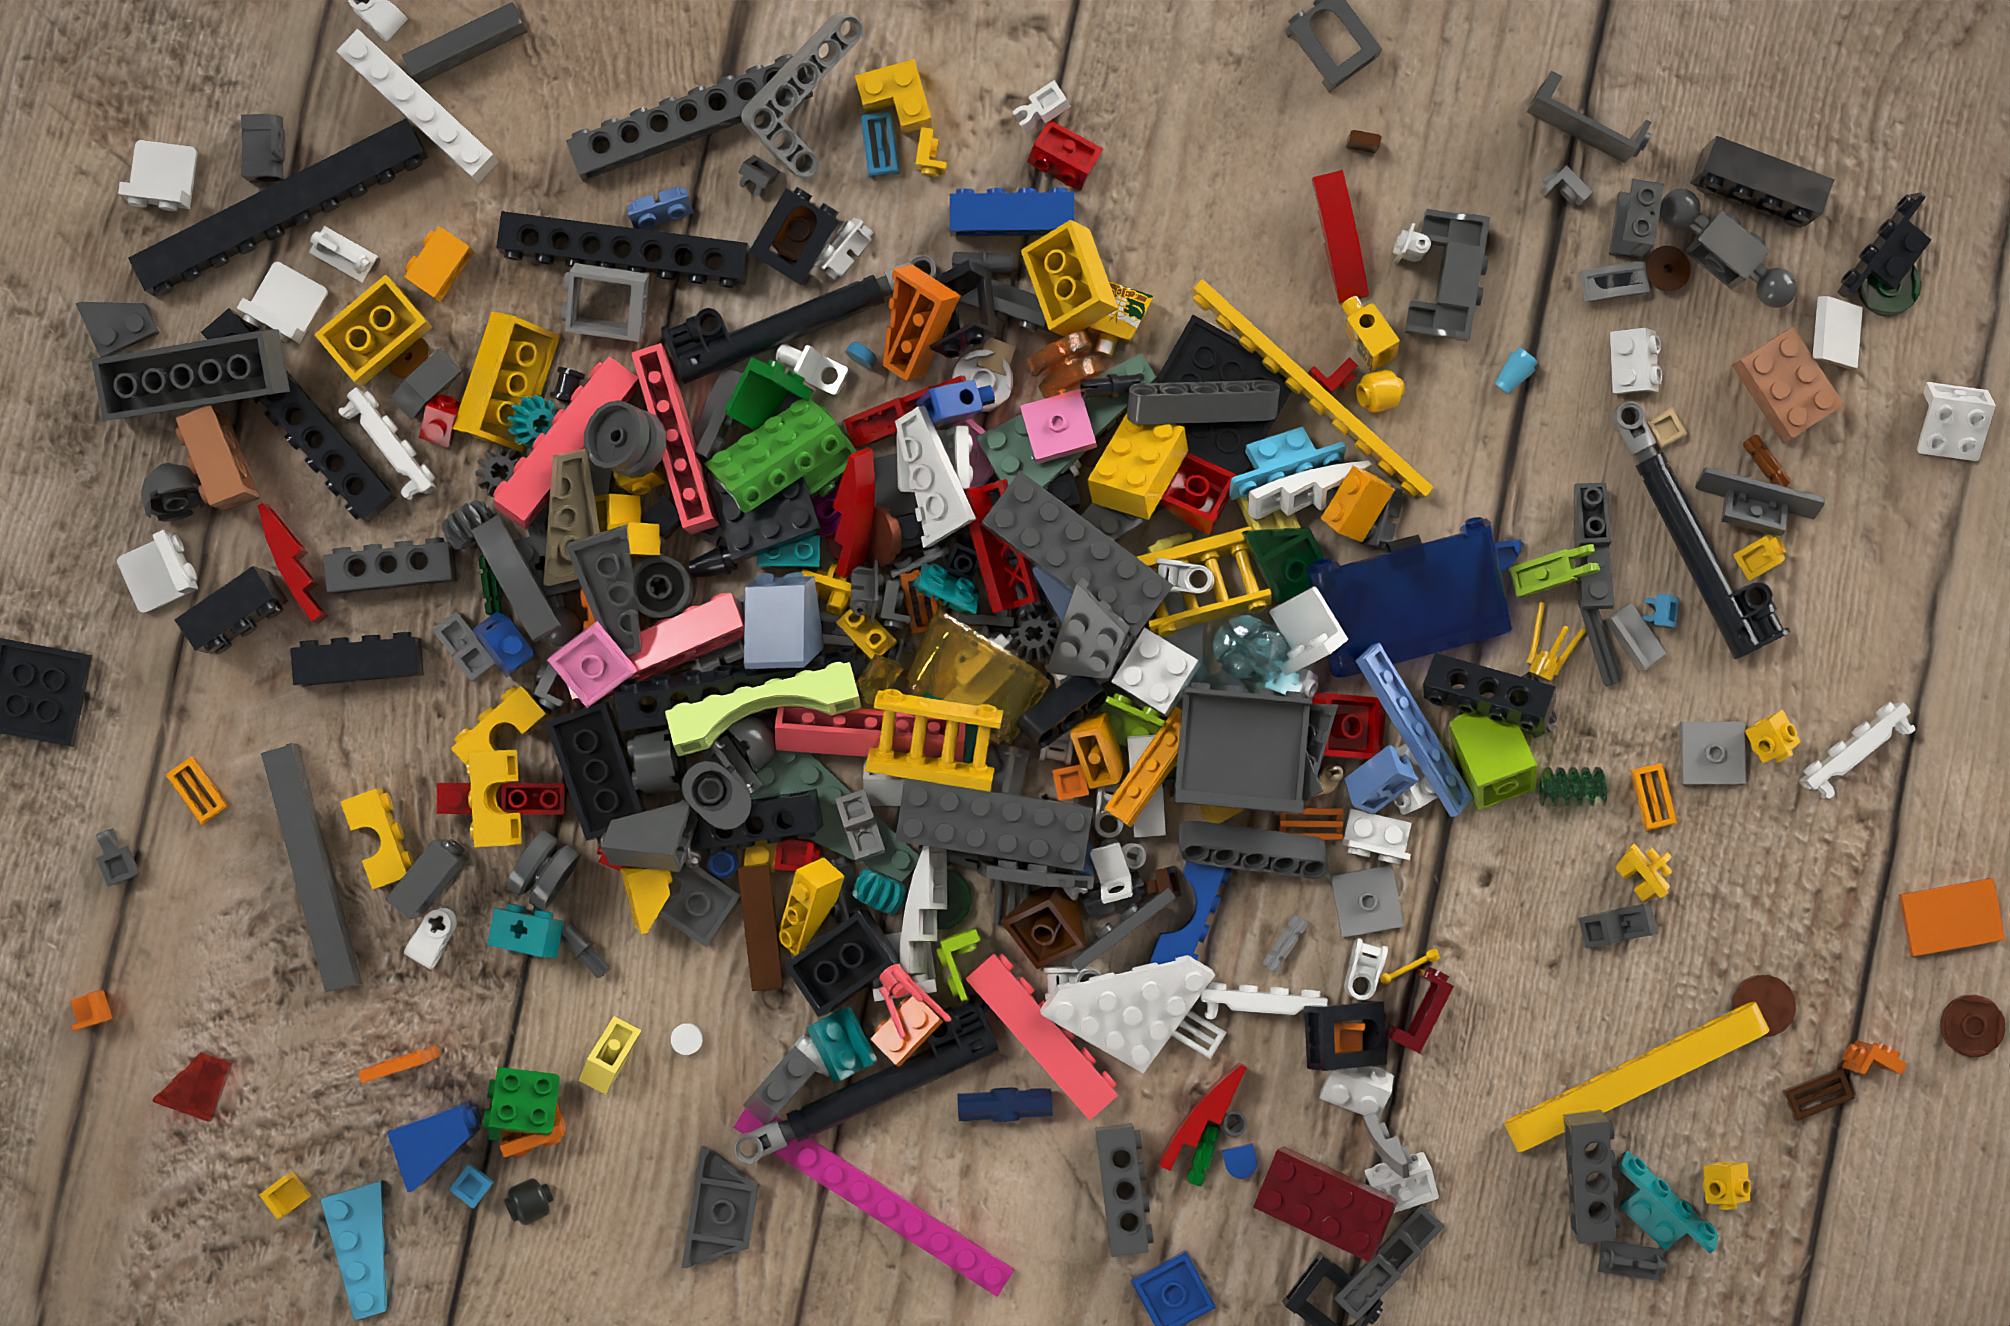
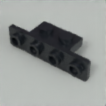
M1922 192L1907 194L1900 199L1895 207L1896 213L1879 227L1877 231L1879 236L1874 243L1869 244L1863 249L1859 255L1861 260L1857 266L1850 269L1841 279L1842 286L1837 291L1841 296L1855 294L1869 274H1872L1890 290L1897 288L1932 240L1909 221L1926 198Z

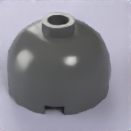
M172 463L159 465L144 479L142 485L141 500L146 515L151 518V514L156 515L158 521H176L193 515L194 513L190 509L197 507L199 504L201 508L205 506L198 490V486L201 485L198 474L194 475L189 467Z
M755 713L732 724L720 735L721 739L726 735L729 737L754 773L763 769L776 752L775 726L767 717L762 719Z

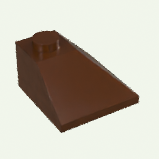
M1044 886L1035 890L1001 921L1002 925L1036 969L1085 948L1087 945L1078 903L1067 895L1063 887Z

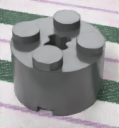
M653 556L642 560L633 568L638 611L650 618L661 620L664 618H674L682 614L683 610L689 607L694 594V583L688 570L678 561L668 556ZM666 580L667 592H661L656 596L658 591L654 588L655 584H662Z
M670 729L636 734L634 740L628 741V754L630 759H634L636 770L632 772V782L635 790L642 789L646 796L682 790L681 778L687 772L686 756L677 755L673 746Z

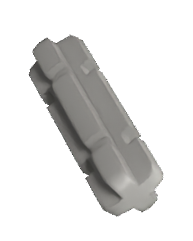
M1294 915L1287 924L1289 925L1288 929L1283 930L1271 948L1273 950L1272 953H1268L1263 960V965L1272 972L1279 970L1283 964L1281 962L1282 959L1287 958L1299 940L1298 935L1300 933L1303 934L1308 926L1307 921L1298 915Z

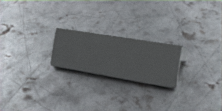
M511 2L403 54L402 57L409 70L410 77L419 85L528 31L514 3Z

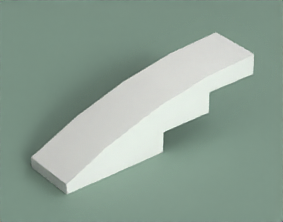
M1369 461L1335 464L1277 479L1249 491L1248 514L1255 521L1279 509L1289 516L1311 504L1321 511L1328 507L1352 466L1371 473L1372 464Z
M923 846L916 865L905 905L900 939L899 965L905 973H927V942L937 941V910H947V849Z

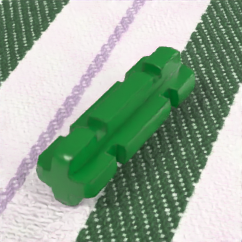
M1206 1124L1201 1135L1202 1140L1198 1141L1191 1163L1193 1168L1189 1170L1187 1181L1190 1184L1196 1186L1204 1184L1206 1178L1205 1170L1209 1168L1215 1149L1213 1144L1214 1141L1217 1142L1220 1129L1215 1126Z

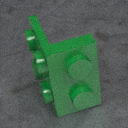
M751 357L725 407V414L756 430L764 425L769 418L776 416L787 392L809 401L814 390L803 384L805 381L804 377L790 370L785 374L786 367L770 359L766 364Z
M497 1067L496 1080H489L487 1098H493L491 1109H485L482 1128H488L487 1139L500 1140L501 1130L550 1135L553 1131L560 1077L553 1073Z

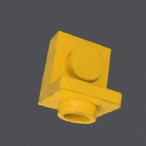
M921 127L915 163L916 170H920L923 176L937 178L939 174H946L947 163L930 160V157L936 158L939 139L933 138L934 129Z
M1766 533L1760 539L1735 552L1733 557L1748 581L1781 564L1785 559L1783 553L1786 552V549L1778 536L1773 538L1771 534Z

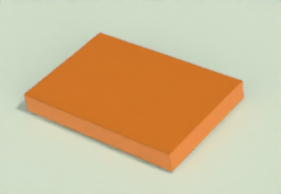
M1994 878L1898 894L1910 956L2005 940Z
M433 1045L377 1063L360 1070L358 1074L362 1084L424 1064L441 1055L438 1046Z

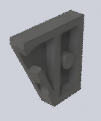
M76 303L100 357L112 356L160 333L148 306L144 303Z

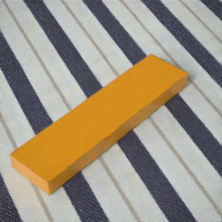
M1178 707L1173 709L1166 719L1164 726L1159 729L1104 807L1106 812L1130 828L1177 763L1182 711Z

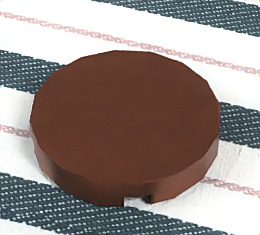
M881 504L874 505L871 539L866 560L873 566L875 560H878V567L894 564L897 560L894 558L896 554H900L902 548V533L896 517H891L888 513L891 510Z
M1767 974L1753 975L1743 980L1731 1001L1732 1010L1750 1002L1757 1003L1770 1029L1762 1037H1772L1785 1031L1792 1023L1796 1012L1795 997L1790 987L1781 979Z
M1975 994L1962 995L1952 1000L1944 1009L1940 1020L1941 1034L1946 1044L1956 1053L1968 1057H1983L1989 1054V1052L2000 1045L2006 1030L2005 1018L1995 1003L1988 998Z

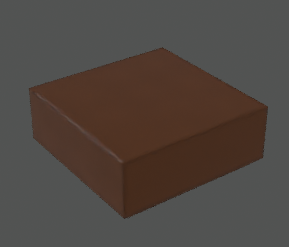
M1351 130L1347 138L1346 148L1376 153L1380 147L1382 136Z

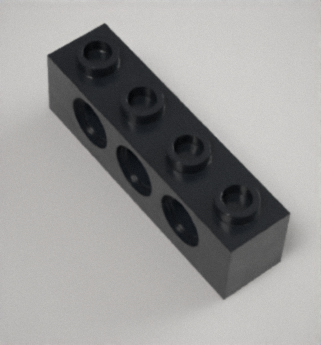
M1438 653L1434 654L1423 682L1424 699H1427L1434 705H1448L1458 708L1465 714L1473 715L1476 713L1486 716L1497 723L1507 722L1518 725L1521 729L1528 732L1539 731L1545 733L1556 703V686ZM1457 684H1461V685H1464V686H1465V687L1462 688V689H1454V688H1452V686L1457 685ZM1485 693L1495 694L1491 698H1485L1482 695ZM1521 701L1525 705L1518 707L1512 705V703Z
M817 789L750 799V814L744 823L737 828H733V834H727L722 829L709 824L695 811L698 822L693 835L696 850L707 849V853L721 852L726 850L725 846L734 844L737 845L738 849L748 848L756 845L755 841L767 840V844L779 843L786 840L785 836L797 835V839L816 836L815 832L824 826ZM782 811H788L792 814L794 818L793 825L783 822L781 818ZM752 816H758L762 819L763 829H756L752 825Z

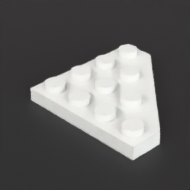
M1186 955L1175 958L1176 961L1158 965L1156 962L1134 967L1129 972L1115 975L1114 972L1090 977L1089 981L1072 985L1070 982L1059 984L1043 1004L1040 1012L1047 1019L1144 1074L1214 978L1215 974L1209 967Z

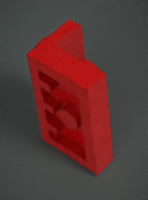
M1050 120L1033 144L1027 162L1039 171L1060 180L1063 184L1081 191L1088 175L1100 158L1103 148Z

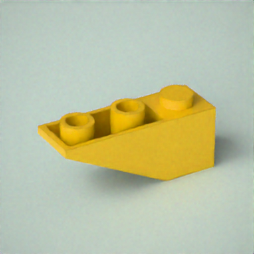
M824 857L797 869L778 932L779 941L795 956L805 950L838 900L844 875Z

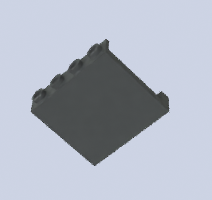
M1191 682V688L1185 687L1183 689L1173 802L1303 814L1304 801H1302L1309 712L1312 699L1305 698L1304 692L1286 691V696H1275L1272 689L1254 688V693H1243L1240 686L1223 685V690L1221 691L1211 690L1208 683Z

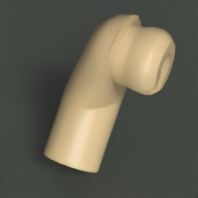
M1329 764L1322 769L1318 779L1323 792L1313 797L1329 794L1335 789L1339 780L1343 777V769L1339 765Z

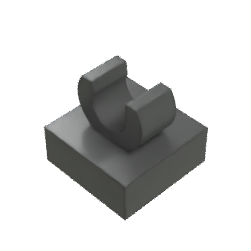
M753 155L743 162L738 172L743 175L740 180V186L742 188L745 187L749 180L756 184V190L753 195L758 196L776 180L780 171Z

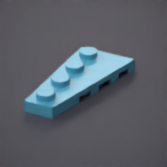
M383 1180L321 1198L354 1320L387 1310L386 1269L384 1264L385 1239L383 1221L385 1219L382 1194L384 1191Z

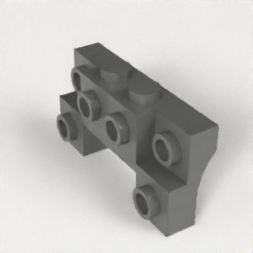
M1433 209L1425 211L1421 234L1426 235L1430 239L1431 245L1444 247L1435 303L1411 300L1404 333L1436 338L1437 336L1466 342L1470 339L1475 306L1481 305L1483 297V287H1479L1480 276H1485L1489 258L1484 257L1490 217Z

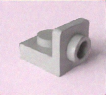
M1565 166L1560 172L1555 168L1542 181L1546 186L1540 193L1545 196L1558 185L1561 188L1559 190L1561 195L1568 202H1575L1579 206L1593 191L1568 166Z

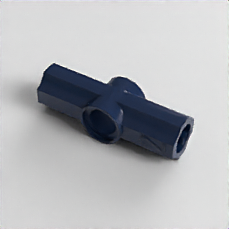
M1015 1087L991 1089L990 1092L957 1094L959 1121L992 1119L993 1122L1018 1121L1020 1118L1053 1116L1051 1088L1018 1090Z

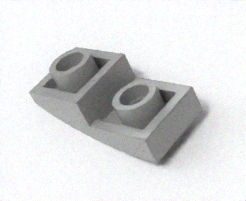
M1375 1113L1363 1116L1365 1131L1381 1159L1403 1179L1410 1177L1408 1165L1413 1164L1407 1145L1401 1147L1398 1136L1390 1138L1385 1122L1379 1123Z

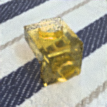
M877 654L873 656L856 682L866 703L874 707L878 690L891 689L903 671V667L899 662Z

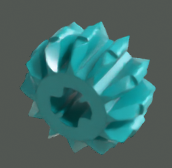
M534 395L532 398H521V406L517 404L512 405L515 415L506 418L514 423L508 431L516 435L515 441L517 443L525 444L526 447L533 449L532 445L541 433L546 434L553 426L551 422L558 410L553 409L554 403L552 401L544 400L541 396Z
M863 869L860 876L857 877L852 894L867 906L884 913L896 914L903 905L907 888L900 881L871 869Z

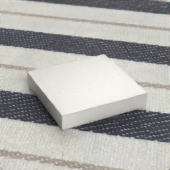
M1829 296L1818 297L1813 359L1846 369H1857L1863 307Z

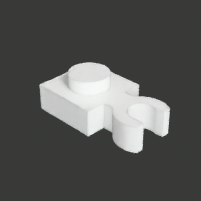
M1055 80L1029 96L1031 104L1019 106L1013 111V114L1023 130L1027 132L1035 127L1039 119L1042 118L1046 124L1070 108L1071 105Z

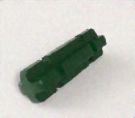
M482 555L478 560L479 568L483 571L480 574L483 598L487 601L484 603L485 613L490 616L497 611L503 613L502 600H499L501 596L500 584L485 556Z

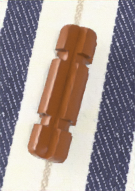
M1756 434L1748 438L1743 443V446L1749 454L1752 453L1754 455L1752 459L1766 478H1771L1770 483L1783 487L1788 486L1791 482L1790 477L1785 471L1782 472L1780 470L1782 467L1770 450L1763 447L1765 443L1759 435Z

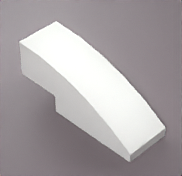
M1155 735L1127 737L1129 772ZM1162 784L1134 822V837L1166 835Z

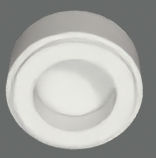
M683 1023L677 1026L671 1035L672 1047L682 1055L695 1053L703 1043V1034L700 1028L692 1023Z

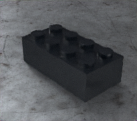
M1716 136L1702 149L1690 184L1696 185L1697 190L1704 194H1720L1725 196L1726 201L1738 206L1747 204L1755 207V212L1768 217L1776 215L1784 218V222L1790 226L1802 227V225L1807 226L1822 215L1835 179Z
M604 701L545 722L586 841L602 837L603 833L607 832L611 820L647 811L640 790H635L633 786V769L609 702Z

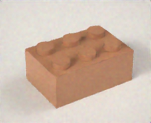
M1794 327L1781 333L1732 365L1782 443L1797 436L1844 405Z
M210 404L176 418L179 426L175 428L177 437L183 446H187L190 454L187 457V462L194 475L198 474L201 482L198 490L205 504L209 503L212 507L229 511L260 498L227 412Z

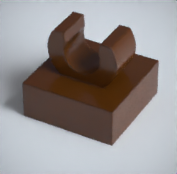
M1175 865L1154 870L1156 879L1144 882L1146 894L1160 893L1169 888L1176 898L1182 896Z

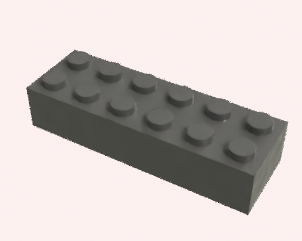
M279 329L256 331L91 359L103 421L290 392Z
M1019 471L981 523L982 527L1072 594L1080 578L1085 579L1089 583L1086 589L1098 601L1103 598L1112 607L1113 612L1130 626L1128 636L1132 639L1137 636L1174 586L1021 471Z
M905 778L895 841L1083 871L1093 807Z

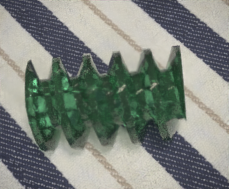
M1545 767L1539 781L1540 805L1544 806L1546 798H1550L1552 806H1557L1559 797H1562L1565 806H1569L1571 797H1575L1577 806H1582L1584 797H1587L1590 806H1594L1596 797H1600L1602 806H1605L1607 801V782L1601 767H1595L1591 774L1588 767H1582L1580 773H1578L1576 767H1570L1566 774L1563 767H1557L1555 773H1553L1550 767Z

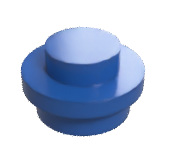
M727 848L721 852L711 853L707 861L709 872L718 879L732 877L737 872L739 866L737 855Z

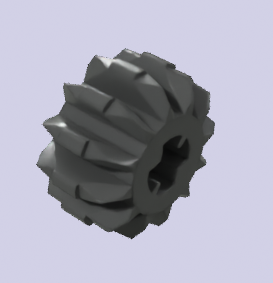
M499 446L497 456L489 449L486 451V455L490 460L488 462L483 459L477 461L478 464L485 467L484 470L475 471V476L484 478L478 486L481 489L489 487L488 496L494 497L493 494L498 485L504 480L508 482L513 476V468L522 458L515 459L517 451L514 449H510L506 454L505 448ZM501 466L509 469V472H505L508 476L504 480L496 477V474H499L497 469Z
M474 500L469 504L465 503L462 507L456 508V511L448 514V517L442 523V531L454 549L463 550L469 546L473 547L477 541L471 530L493 518L494 514L484 501Z
M1029 612L1027 614L1028 621L1025 622L1018 618L1016 621L1018 628L1010 630V635L1013 638L1010 641V647L1016 650L1015 656L1018 660L1026 657L1027 665L1031 666L1034 660L1038 659L1039 664L1043 666L1045 664L1044 657L1051 658L1060 629L1056 628L1057 624L1053 618L1046 621L1045 614L1041 612L1038 618L1034 619L1032 613Z

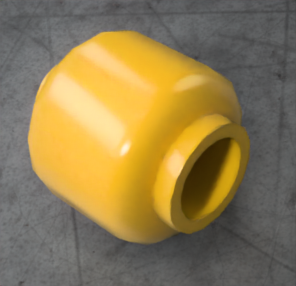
M1381 370L1365 374L1356 387V395L1360 406L1365 407L1371 413L1397 408L1405 393L1402 379L1397 378L1396 374L1391 370Z

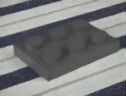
M683 863L680 872L670 871L672 883L668 884L670 896L658 916L707 947L741 895L700 866L688 868L686 863Z

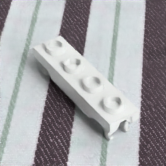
M357 387L351 390L347 395L350 399L346 407L339 408L338 412L346 419L354 418L361 413L360 424L396 471L410 477L411 481L401 490L404 498L412 500L414 498L413 495L416 493L424 492L425 495H428L435 491L437 488L432 482L435 476L425 464L419 466L413 458L417 454L406 439L401 442L394 432L398 428L389 416L385 415L382 417L376 410L379 403L368 390L363 393Z
M1889 702L1876 712L1878 717L1870 724L1865 721L1851 732L1854 736L1846 743L1840 741L1827 751L1830 755L1821 763L1817 760L1805 768L1803 772L1806 775L1799 782L1807 790L1811 788L1818 790L1821 793L1819 795L1821 798L1830 799L1834 796L1835 792L1828 779L1836 775L1843 776L1888 740L1892 735V727L1900 734H1911L1915 731L1914 725H1910L1906 717L1911 713L1910 709L1904 702L1895 704Z
M1210 982L1200 995V1000L1206 1002L1207 1012H1204L1207 1019H1214L1216 1017L1218 1003H1226L1231 1010L1296 1015L1300 1010L1304 1009V1006H1327L1328 1001L1326 997L1320 996V991L1301 989V995L1289 994V988L1270 987V992H1257L1258 986L1241 984L1239 985V990L1226 989V983Z

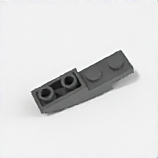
M1577 483L1574 485V548L1593 544L1595 552L1591 555L1575 559V568L1588 563H1598L1600 571L1597 573L1578 577V580H1576V584H1579L1581 610L1613 609L1615 605L1609 547L1612 540L1606 483Z

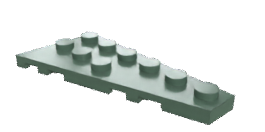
M1142 353L1091 378H1106L1108 374L1125 376L1142 373L1145 380L1135 384L1157 383L1156 376ZM1078 385V386H1076V387H1074V388H1072V389H1070V390H1068V391H1066V392H1064V393H1067V392H1070V391H1074V390L1080 389V385ZM1122 394L1114 399H1110L1108 396L1083 399L1095 440L1106 428L1109 430L1116 423V419L1128 408L1129 394ZM1022 414L976 437L998 479H1007L1008 485L1021 471L1047 490V486L1059 474L1067 471L1086 452L1083 451L1036 464Z
M776 750L771 761L763 769L755 773L764 786L750 795V799L817 789L824 826L815 832L816 836L807 839L855 860L835 800L852 792L811 753ZM788 811L781 812L783 822L793 825L794 818L792 814ZM873 812L886 853L860 861L859 863L902 882L916 867L920 856L906 842L895 841L896 833Z

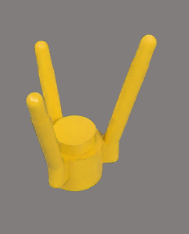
M1540 602L1531 649L1526 662L1531 664L1528 670L1530 673L1551 681L1554 675H1558L1562 665L1586 633V629H1580L1559 659L1556 654L1568 631L1567 626L1562 627L1550 652L1541 650L1539 655H1537L1545 603Z

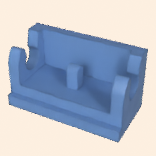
M1388 745L1344 778L1352 805L1372 814H1375L1419 781L1418 777L1414 774L1408 756L1404 754L1399 760L1395 747Z

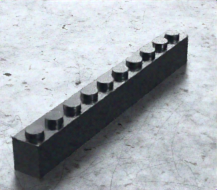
M405 118L128 257L144 291L152 296L166 295L174 290V285L182 281H194L202 275V271L210 267L219 268L230 261V257L238 253L241 255L247 254L257 248L256 244L266 239L271 241L285 234L284 230L293 225L299 227L309 223L313 219L312 216L321 211L327 213L337 209L340 206L339 202L349 197L356 199L368 192L367 188L377 183L384 185L395 179V174L405 169L406 171L417 169L423 164V160L429 157L413 125Z

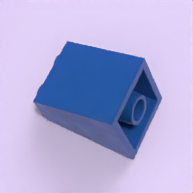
M471 1101L402 1124L387 1132L407 1192L414 1191L425 1184L481 1130L479 1124L482 1123L480 1111L477 1106H472Z

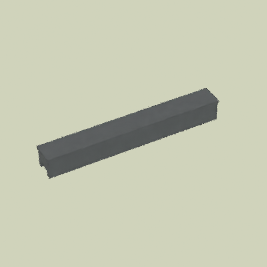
M289 743L284 747L261 753L324 990L328 992L350 985L352 987L363 984L299 746L296 743Z

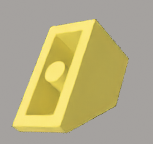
M613 1016L587 1058L578 1081L607 1095L625 1064L641 1030Z

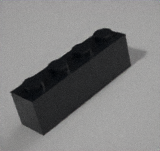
M411 632L392 633L393 639L381 640L380 635L361 636V642H350L349 637L330 639L331 644L319 645L318 640L300 641V647L290 648L293 685L310 686L423 676L421 638L412 637Z

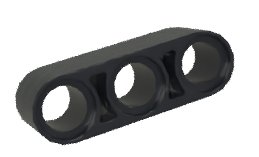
M1073 676L1026 710L1019 718L1017 726L1037 748H1045L1104 704L1108 692L1093 677Z

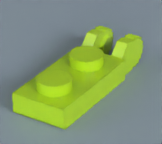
M1584 545L1571 550L1564 549L1510 567L1509 570L1516 597L1530 596L1576 581L1578 577L1597 573L1600 571L1598 563H1588L1577 568L1574 567L1573 559L1586 557L1594 553V545Z

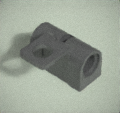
M271 114L241 115V176L248 182L282 181L283 162L285 161L283 117Z

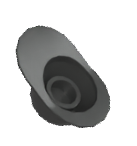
M704 761L693 765L684 775L682 782L684 798L709 824L719 829L728 830L737 828L745 822L751 809L749 793L724 767L716 762Z

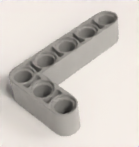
M840 12L832 15L742 110L741 118L745 127L789 172L801 178H808L815 174L818 169V158L783 120L861 39L863 24L858 18ZM845 21H848L850 23V30L845 36H842L841 26ZM827 43L828 53L824 58H820L819 49L823 44ZM802 66H806L807 75L803 80L799 81L797 78L798 70ZM784 88L786 92L785 99L777 103L776 94L780 89ZM759 111H763V122L755 126V115ZM780 133H784L785 141L783 145L776 147L775 138ZM805 155V164L797 169L795 165L797 158Z

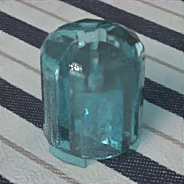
M1249 615L1235 616L1229 619L1232 628L1221 625L1213 640V655L1216 662L1223 664L1221 668L1227 674L1251 683H1267L1282 673L1279 665L1287 660L1288 656L1286 653L1289 645L1279 629Z

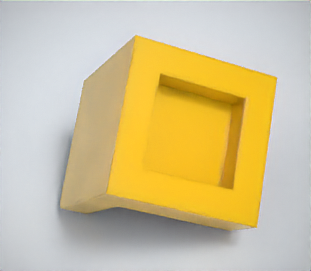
M292 1171L259 1194V1196L276 1219L279 1220L309 1199L311 1194Z

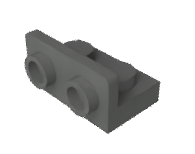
M887 580L883 585L881 593L883 594L881 613L878 612L876 620L883 623V627L887 630L901 631L903 627H908L911 624L912 617L894 613V611L898 612L901 609L904 591L898 590L900 582Z

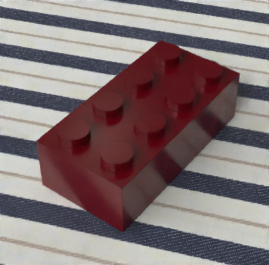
M1283 1146L1277 1149L1253 1208L1369 1262L1378 1251L1399 1199Z

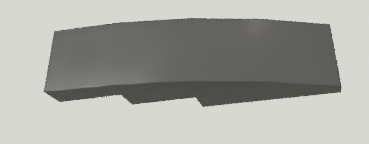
M497 515L471 530L494 575L532 641L535 643L562 627L538 580L532 574L520 549L514 543L500 516Z
M1419 1205L1378 1248L1375 1257L1371 1261H1367L1334 1299L1358 1321L1401 1277L1403 1271L1423 1252V1249L1444 1228V1225L1425 1206Z

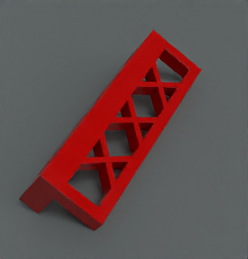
M1007 479L982 487L963 490L976 517V520L968 525L993 613L1011 610L1040 601L1030 562L981 526L983 519L994 506L992 505L989 492L999 489L1001 496L1009 486ZM1010 550L1017 554L1018 564L1015 569L1009 565L1007 560ZM1018 580L1025 584L1028 594L1027 598L1018 599L1015 589Z

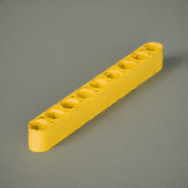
M1756 1002L1744 1004L1509 1118L1503 1124L1517 1152H1523L1563 1133L1564 1114L1601 1110L1602 1113H1605L1764 1036L1770 1029Z

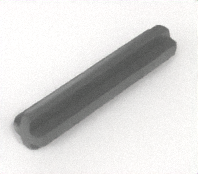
M1578 600L1603 684L1605 686L1621 682V678L1599 609L1581 610V602Z

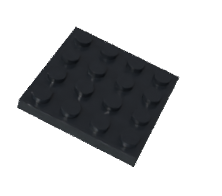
M1194 314L1191 316L1156 378L1157 383L1273 381L1280 386L1277 416L1292 392L1285 384L1287 379L1279 372L1274 374L1262 364L1264 358L1256 351L1253 353L1247 351L1239 343L1238 339ZM1276 418L1267 421L1175 424L1185 428L1188 453L1234 474L1241 475L1246 473L1251 464L1245 453L1246 445L1265 439Z

